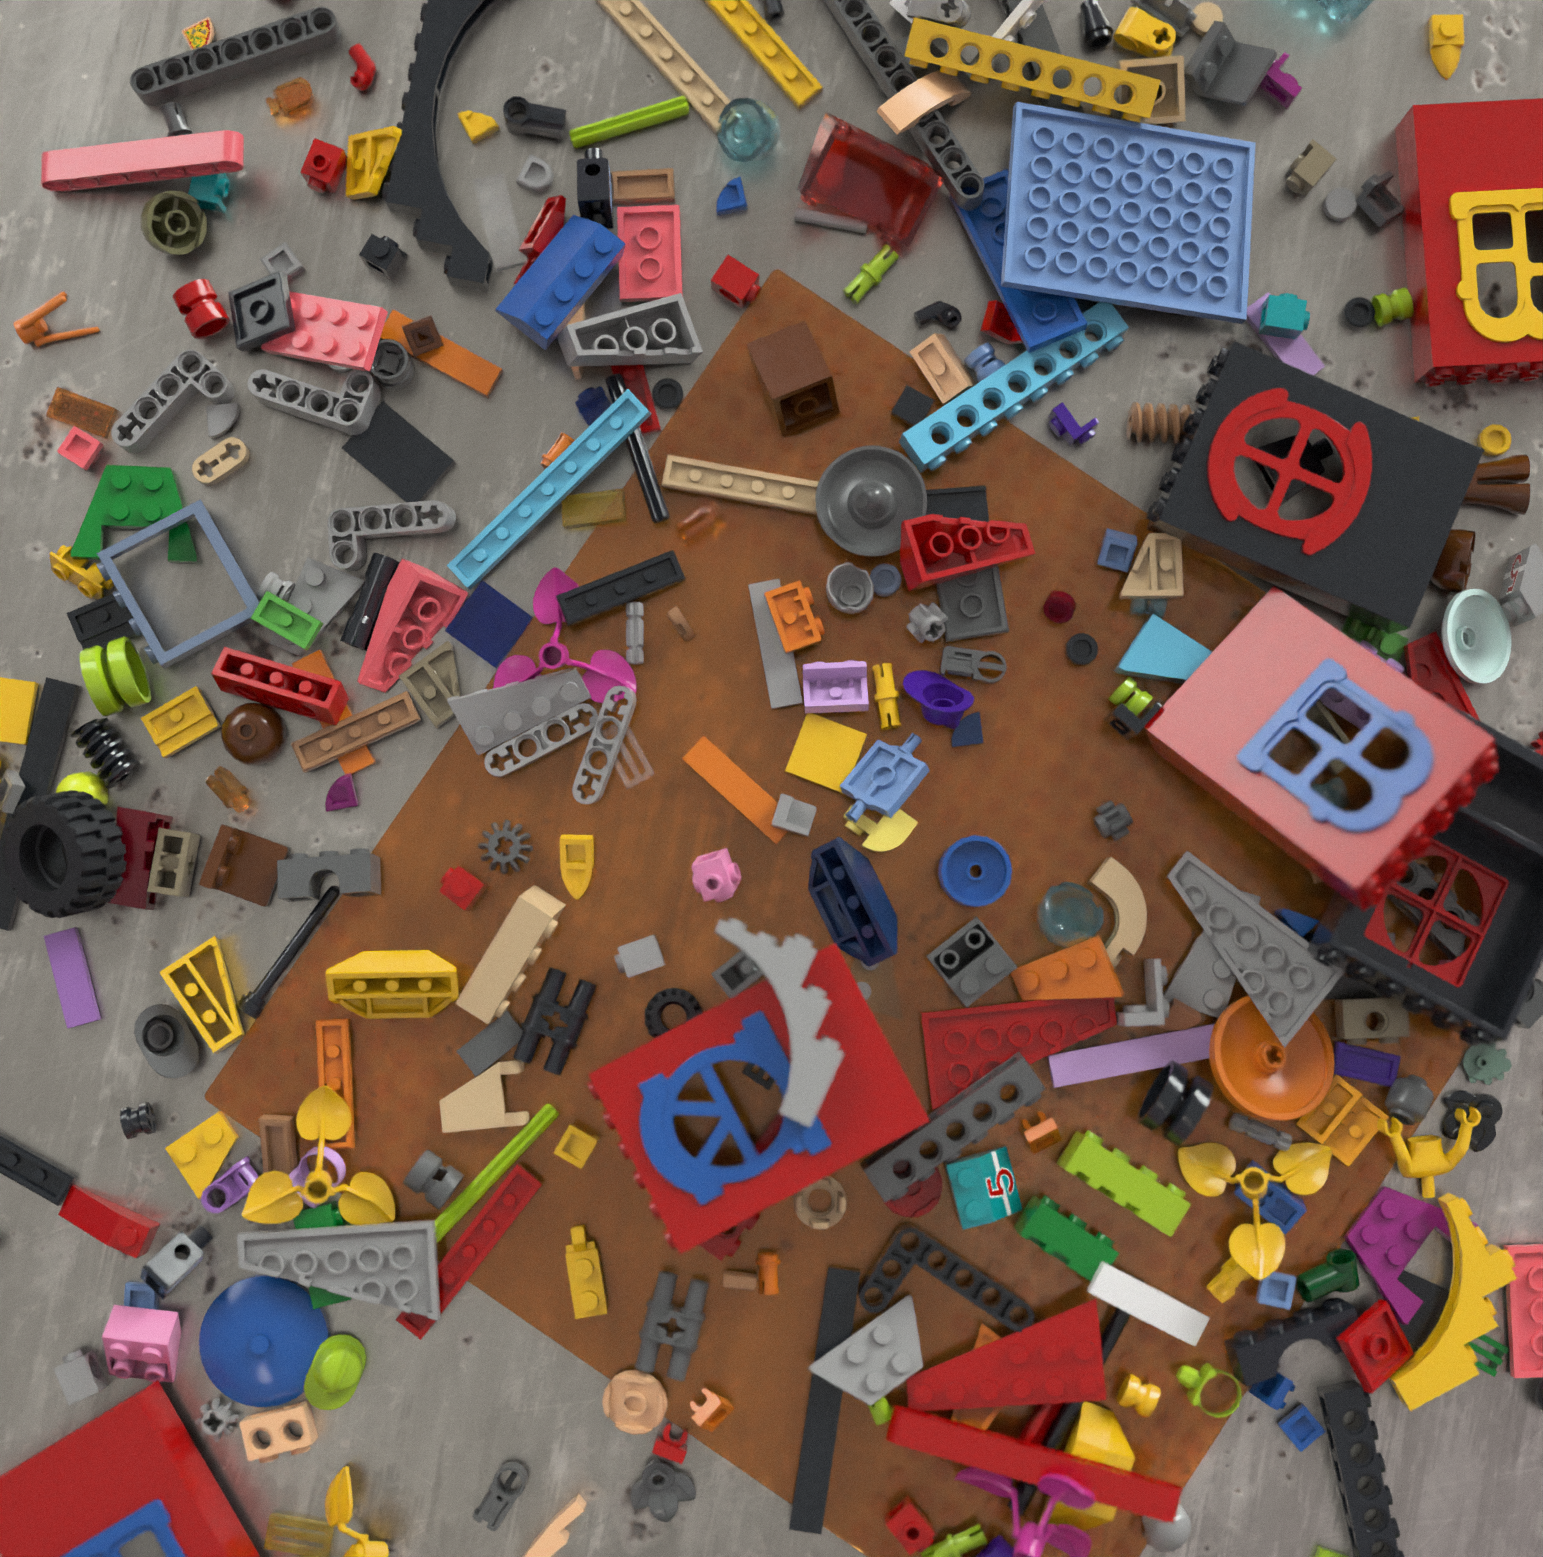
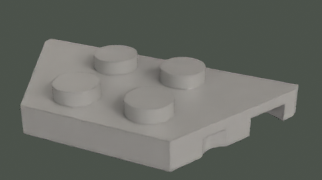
M911 1295L905 1296L808 1366L809 1372L830 1382L838 1389L851 1394L866 1405L871 1406L923 1367Z

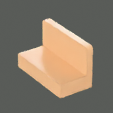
M934 333L909 351L943 404L949 403L965 390L976 385V382L944 334Z

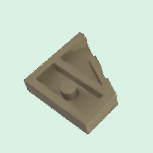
M446 641L399 675V678L436 728L455 716L447 702V698L461 697L453 646L449 641Z

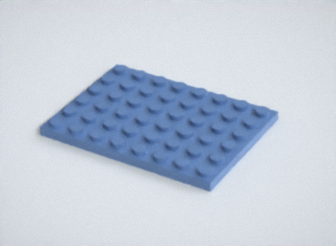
M1016 102L1013 107L1001 286L1242 324L1247 320L1256 143Z

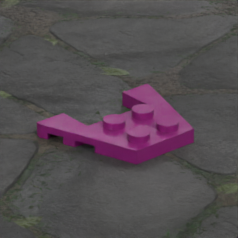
M1383 1186L1379 1188L1350 1227L1344 1239L1355 1253L1365 1271L1371 1275L1379 1287L1378 1291L1396 1313L1395 1317L1402 1325H1407L1424 1301L1399 1282L1397 1278L1433 1229L1450 1243L1452 1242L1448 1223L1441 1208ZM1471 1221L1474 1227L1479 1226L1477 1223Z

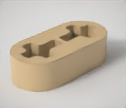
M229 437L199 456L192 465V473L200 483L206 486L216 485L243 467L249 460L250 451L240 439ZM230 447L241 448L238 451L240 456L238 459L235 460L232 457L225 459L230 455ZM205 464L211 467L216 465L212 468L213 475L211 477L205 474L201 476L204 472L203 466Z

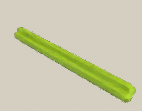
M546 1104L435 1220L436 1244L559 1116V1112L551 1104Z

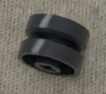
M1172 1060L1161 1070L1149 1088L1139 1108L1136 1118L1137 1123L1151 1131L1162 1126V1137L1176 1146L1181 1145L1202 1118L1211 1099L1214 1086L1199 1075L1188 1080L1187 1068Z

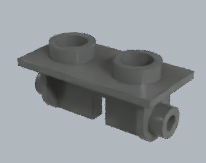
M1131 0L1137 8L1171 25L1175 30L1176 36L1178 35L1179 37H1182L1190 30L1192 23L1198 16L1193 12L1194 8L1183 0H1173L1170 6L1165 3L1167 0Z

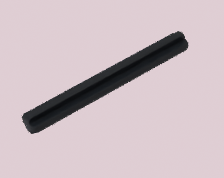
M613 374L605 379L612 403H614L627 390L624 379L620 374ZM638 427L625 439L651 519L655 523H662L668 520L670 515L640 427Z

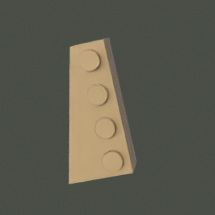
M533 885L521 894L455 1004L486 1024H489L495 1017L501 1019L510 1005V1002L507 1001L508 996L512 990L517 992L526 978V975L523 974L529 964L533 966L543 950L539 947L545 938L549 939L558 926L557 919L566 904L536 885Z

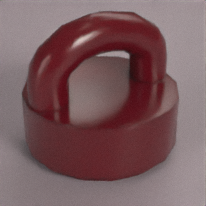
M1058 590L1051 591L1043 605L1044 614L1055 623L1068 622L1072 619L1076 610L1074 598L1070 594Z

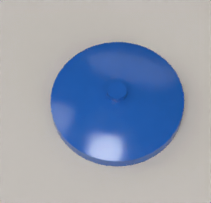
M265 1274L242 1279L225 1289L213 1301L204 1316L199 1335V1351L203 1367L218 1390L238 1403L253 1407L282 1405L305 1392V1378L315 1353L321 1343L331 1337L329 1321L323 1307L313 1309L309 1289L302 1284H298L296 1281Z

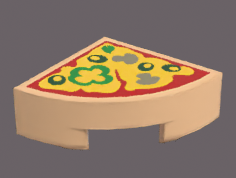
M207 17L182 30V33L192 50L212 43L215 30L211 19Z

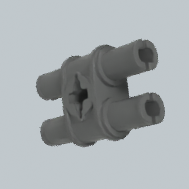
M660 1270L653 1298H649L646 1302L648 1307L642 1330H639L638 1333L642 1341L635 1368L645 1372H653L660 1345L666 1343L673 1347L666 1376L671 1379L684 1381L691 1355L699 1347L697 1341L702 1322L706 1320L703 1308L709 1283L698 1279H691L684 1307H675L671 1302L678 1275ZM671 1318L676 1319V1325L681 1327L676 1328L674 1333L669 1332L668 1325L664 1324L668 1323Z

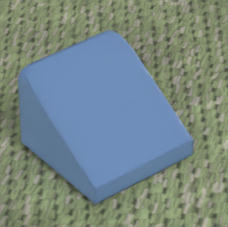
M1107 528L1097 564L1128 572L1137 546V537Z

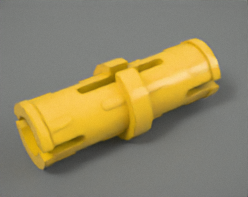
M883 663L882 667L879 664L872 666L877 694H874V699L879 704L882 730L891 729V725L894 726V729L902 726L897 699L900 697L899 691H895L892 663Z

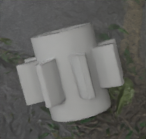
M934 602L930 606L920 603L908 614L911 623L906 628L920 643L925 639L934 642L946 631L943 622L948 620V617Z
M217 1397L212 1402V1408L207 1404L199 1408L204 1415L198 1418L195 1424L201 1425L203 1430L201 1437L207 1434L213 1435L214 1441L217 1442L222 1437V1431L227 1435L234 1432V1428L230 1423L236 1421L239 1415L233 1414L231 1410L232 1402L227 1405L220 1404V1399ZM215 1413L217 1419H222V1423L219 1426L218 1421L211 1418Z

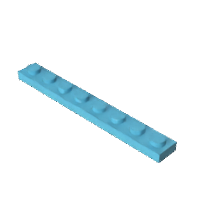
M627 389L447 565L448 568L468 589H472L651 415V412Z

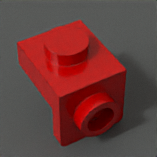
M998 300L988 301L981 331L1006 345L1022 344L1023 341L1004 304Z

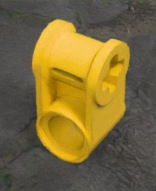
M1130 7L1113 35V39L1121 47L1132 50L1146 58L1171 56L1176 38L1175 30L1171 25L1150 16L1142 9Z

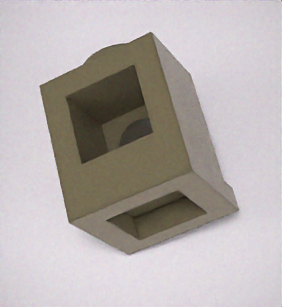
M1312 139L1303 153L1289 167L1293 172L1286 180L1287 186L1292 191L1301 193L1306 197L1331 168L1337 158Z

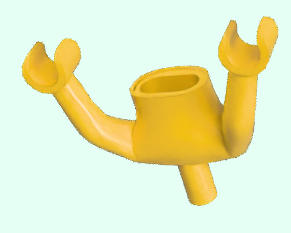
M1469 1107L1470 1113L1467 1119L1463 1109H1456L1455 1118L1461 1125L1456 1143L1447 1153H1444L1442 1148V1137L1436 1135L1408 1138L1407 1149L1401 1136L1403 1126L1398 1119L1391 1118L1392 1126L1390 1129H1388V1124L1384 1119L1377 1121L1378 1130L1390 1137L1396 1154L1398 1169L1402 1176L1406 1178H1421L1422 1197H1435L1434 1176L1449 1173L1465 1156L1469 1148L1472 1128L1478 1125L1481 1120V1114L1477 1109Z

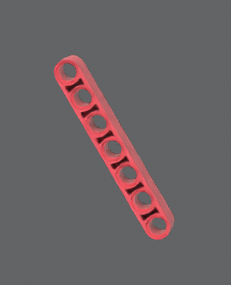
M222 130L47 151L42 153L41 186L46 190L63 192L241 171L244 167V136L236 131Z

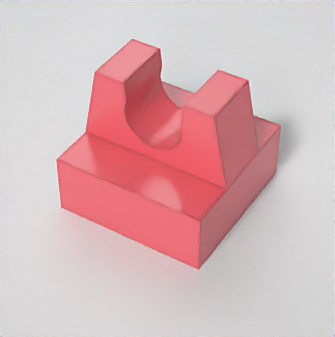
M73 426L57 452L87 471L90 465L95 464L101 454L99 452L104 444L76 426Z

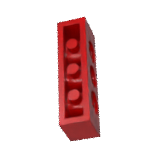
M228 647L223 648L211 673L219 689L223 692L337 726L349 700L341 681Z

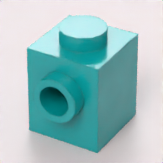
M1283 293L1279 296L1269 295L1262 304L1258 334L1296 340L1303 330H1307L1309 325L1310 311H1306L1307 300L1298 299L1297 295Z

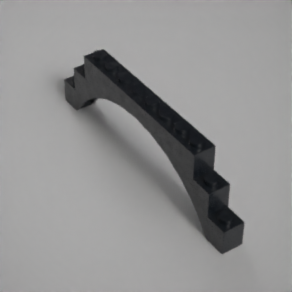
M428 0L421 7L420 20L423 22L421 33L417 32L415 36L414 51L417 52L415 63L411 62L408 69V81L411 83L409 92H404L402 98L403 121L398 122L396 126L402 130V135L389 164V170L392 173L390 182L386 181L384 184L383 200L386 202L390 212L420 218L415 220L413 236L416 238L421 249L451 254V256H446L444 262V274L447 275L451 286L488 292L494 262L491 254L463 223L448 196L439 167L436 129L440 96L449 67L467 34L488 9L499 0Z

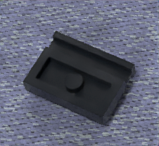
M986 485L926 490V515L938 514L943 515V517L957 519L967 517L971 518V520L989 522Z
M113 594L66 613L83 650L96 645L106 649L107 644L111 640L124 636L129 639L137 636L128 622L133 616L127 607L121 609Z

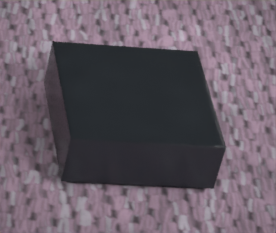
M906 385L891 415L913 427L925 419L934 400Z

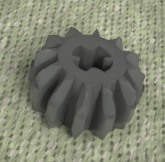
M504 820L502 831L500 826L493 822L491 824L494 831L493 835L487 831L482 832V836L489 839V842L478 844L479 849H488L489 851L480 857L481 861L485 862L493 858L489 865L491 871L496 870L501 863V874H508L509 864H511L515 872H519L520 866L517 860L519 859L528 864L530 859L522 855L523 851L531 852L534 848L531 845H523V842L531 838L530 833L518 836L523 825L517 823L511 831L510 820ZM503 839L507 842H513V846L509 848L511 853L507 856L506 853H499L498 850L502 847L501 841Z

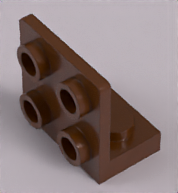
M221 824L198 885L220 890L266 907L269 904L278 880L277 860H285L289 848L235 827Z

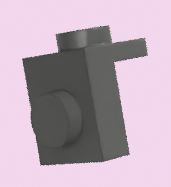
M1390 171L1379 177L1377 174H1374L1366 180L1361 187L1364 191L1356 200L1379 228L1399 218L1405 211L1402 204L1385 187L1394 176Z

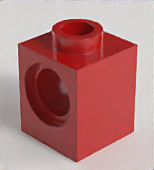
M730 255L726 256L711 279V289L741 309L744 308L747 302L753 303L761 290V287L758 286L760 284L759 274Z

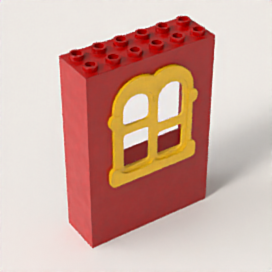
M1543 98L1412 105L1396 126L1395 135L1400 200L1405 208V211L1402 213L1407 290L1413 302L1410 330L1414 382H1425V386L1435 387L1444 385L1445 381H1456L1457 385H1469L1480 379H1488V383H1501L1507 381V378L1519 377L1521 382L1537 380L1539 376H1543V313L1538 311L1533 305L1530 279L1535 276H1543V263H1532L1528 259L1525 213L1527 211L1543 210ZM1508 213L1511 217L1513 246L1509 249H1476L1473 237V215ZM1510 262L1515 267L1517 305L1509 316L1494 318L1487 315L1480 307L1476 267L1478 264Z

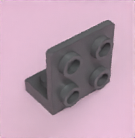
M1214 20L1185 67L1184 76L1196 95L1246 106L1276 59L1277 53L1274 49L1236 42L1226 24Z

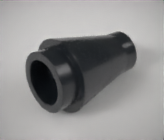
M1097 0L1084 1L1080 5L1083 41L1088 44L1090 49L1103 48L1111 43L1113 28L1099 7Z

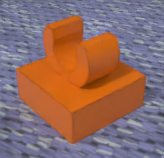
M1042 1111L1037 1112L1041 1122L1034 1127L1029 1125L1026 1118L1022 1120L1025 1130L1023 1133L1033 1155L1062 1141L1053 1118L1047 1119Z
M703 1388L701 1391L706 1396L707 1401L702 1407L693 1400L690 1402L692 1410L696 1412L692 1418L699 1427L713 1432L735 1408L726 1398Z

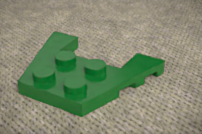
M106 465L72 547L71 557L73 559L100 560L97 553L103 550L104 528L144 529L183 509L173 470L170 467ZM187 521L169 530V563L199 564Z

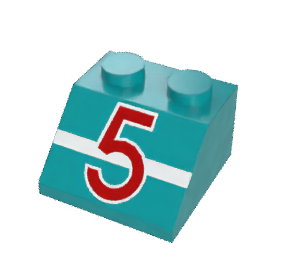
M1006 1146L956 1158L949 1163L944 1161L959 1224L963 1230L995 1222L1023 1210Z

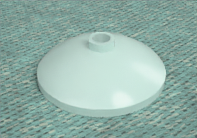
M1468 589L1459 592L1449 602L1442 620L1441 638L1445 655L1452 668L1464 680L1473 684L1493 682L1504 672L1510 658L1511 632L1509 622L1499 602L1488 592L1481 589Z

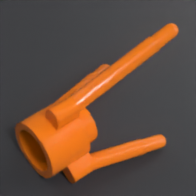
M61 292L32 313L14 322L15 330L20 339L26 345L34 341L37 347L49 342L98 333L99 328L91 327L44 335V332L48 331V327L43 317L67 301L66 292Z

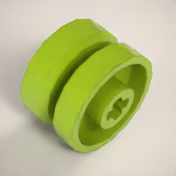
M124 636L109 641L106 650L96 645L80 652V667L86 688L95 707L103 716L107 717L122 712L125 703L135 708L150 702L151 690L145 667L136 647L128 637Z

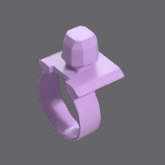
M318 1147L309 1150L303 1156L299 1165L288 1175L292 1179L293 1187L296 1185L304 1187L310 1172L307 1165V1157L309 1155H317ZM324 1147L323 1157L334 1165L338 1174V1182L332 1184V1187H336L343 1181L346 1175V1166L337 1152L331 1148ZM297 1192L302 1197L303 1204L306 1203L312 1208H316L320 1204L308 1201L305 1196Z

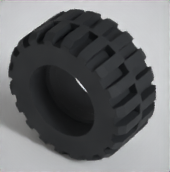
M76 790L41 795L24 801L18 806L16 812L11 815L8 821L10 827L5 829L3 837L6 839V844L2 846L3 855L6 856L4 867L6 873H9L11 877L9 882L12 888L19 892V899L23 903L29 904L28 908L48 918H63L96 910L110 902L117 893L116 890L120 888L124 879L121 874L126 870V861H124L123 854L126 853V846L122 844L120 837L123 833L120 826H116L114 822L116 818L113 813L105 810L106 805L99 799L86 792H78ZM62 843L66 851L67 865L62 854Z

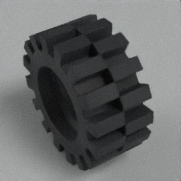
M678 988L665 989L655 994L648 1002L644 1013L645 1026L650 1036L655 1039L671 1030L666 1028L661 1020L662 1011L668 1005L676 1004L681 1006L686 1012V1022L702 1014L701 1005L694 995Z

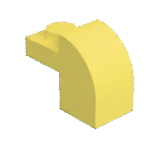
M898 809L892 818L883 815L877 824L864 814L861 815L856 823L849 820L845 814L842 817L847 820L844 826L860 837L864 833L868 836L861 847L878 853L897 848L907 839L918 824L916 820L901 809Z

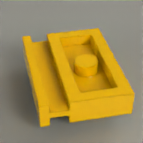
M197 686L141 717L154 743L160 749L163 758L172 756L221 727L203 693Z

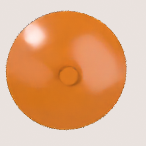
M1247 995L1230 1004L1221 1013L1210 1037V1064L1219 1088L1235 1107L1253 1118L1268 1122H1284L1301 1117L1320 1104L1331 1086L1335 1065L1333 1047L1327 1030L1314 1012L1287 1046L1284 1047L1250 996Z

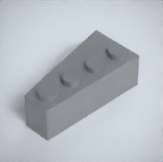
M681 293L566 325L557 336L568 367L692 363L703 353Z

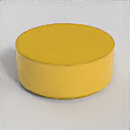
M1489 425L1479 433L1477 446L1484 449L1483 455L1498 457L1510 448L1511 434L1502 425Z

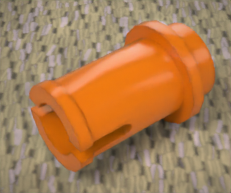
M561 432L547 455L543 454L541 456L543 460L540 464L546 469L575 440Z
M776 1252L758 1253V1259L755 1260L759 1272L758 1293L761 1295L778 1294L777 1265L781 1264V1259L777 1258Z

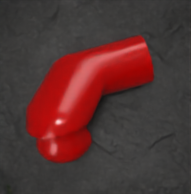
M358 43L348 50V54L357 65L354 76L350 77V82L354 88L366 90L373 83L376 65L362 45Z

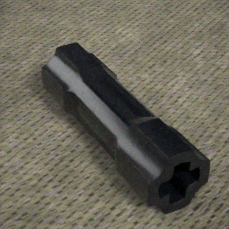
M373 552L365 573L364 585L353 614L347 621L340 639L341 642L367 651L388 584L400 562Z

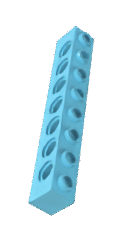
M1097 303L1082 313L1087 322V329L1031 353L1025 351L904 432L899 443L921 473L927 468L931 471L937 469L946 462L945 456L954 450L958 454L972 444L971 439L979 433L982 437L986 436L998 426L997 421L1005 416L1008 420L1013 418L1023 410L1022 405L1030 399L1034 403L1044 397L1049 392L1047 389L1055 382L1059 386L1074 375L1073 370L1081 365L1084 369L1089 367L1099 359L1097 354L1106 348L1110 352L1124 342L1123 336L1129 327L1111 303ZM1085 332L1094 333L1098 341H1089L1085 336ZM1059 349H1068L1073 354V358H1064L1060 354ZM1040 365L1045 367L1048 375L1041 376L1037 374L1034 366ZM1011 382L1020 384L1023 392H1013L1008 384ZM983 400H993L997 404L998 409H987L983 404ZM960 416L968 417L972 422V426H961L957 418ZM940 433L946 438L947 443L937 444L932 440L931 435Z

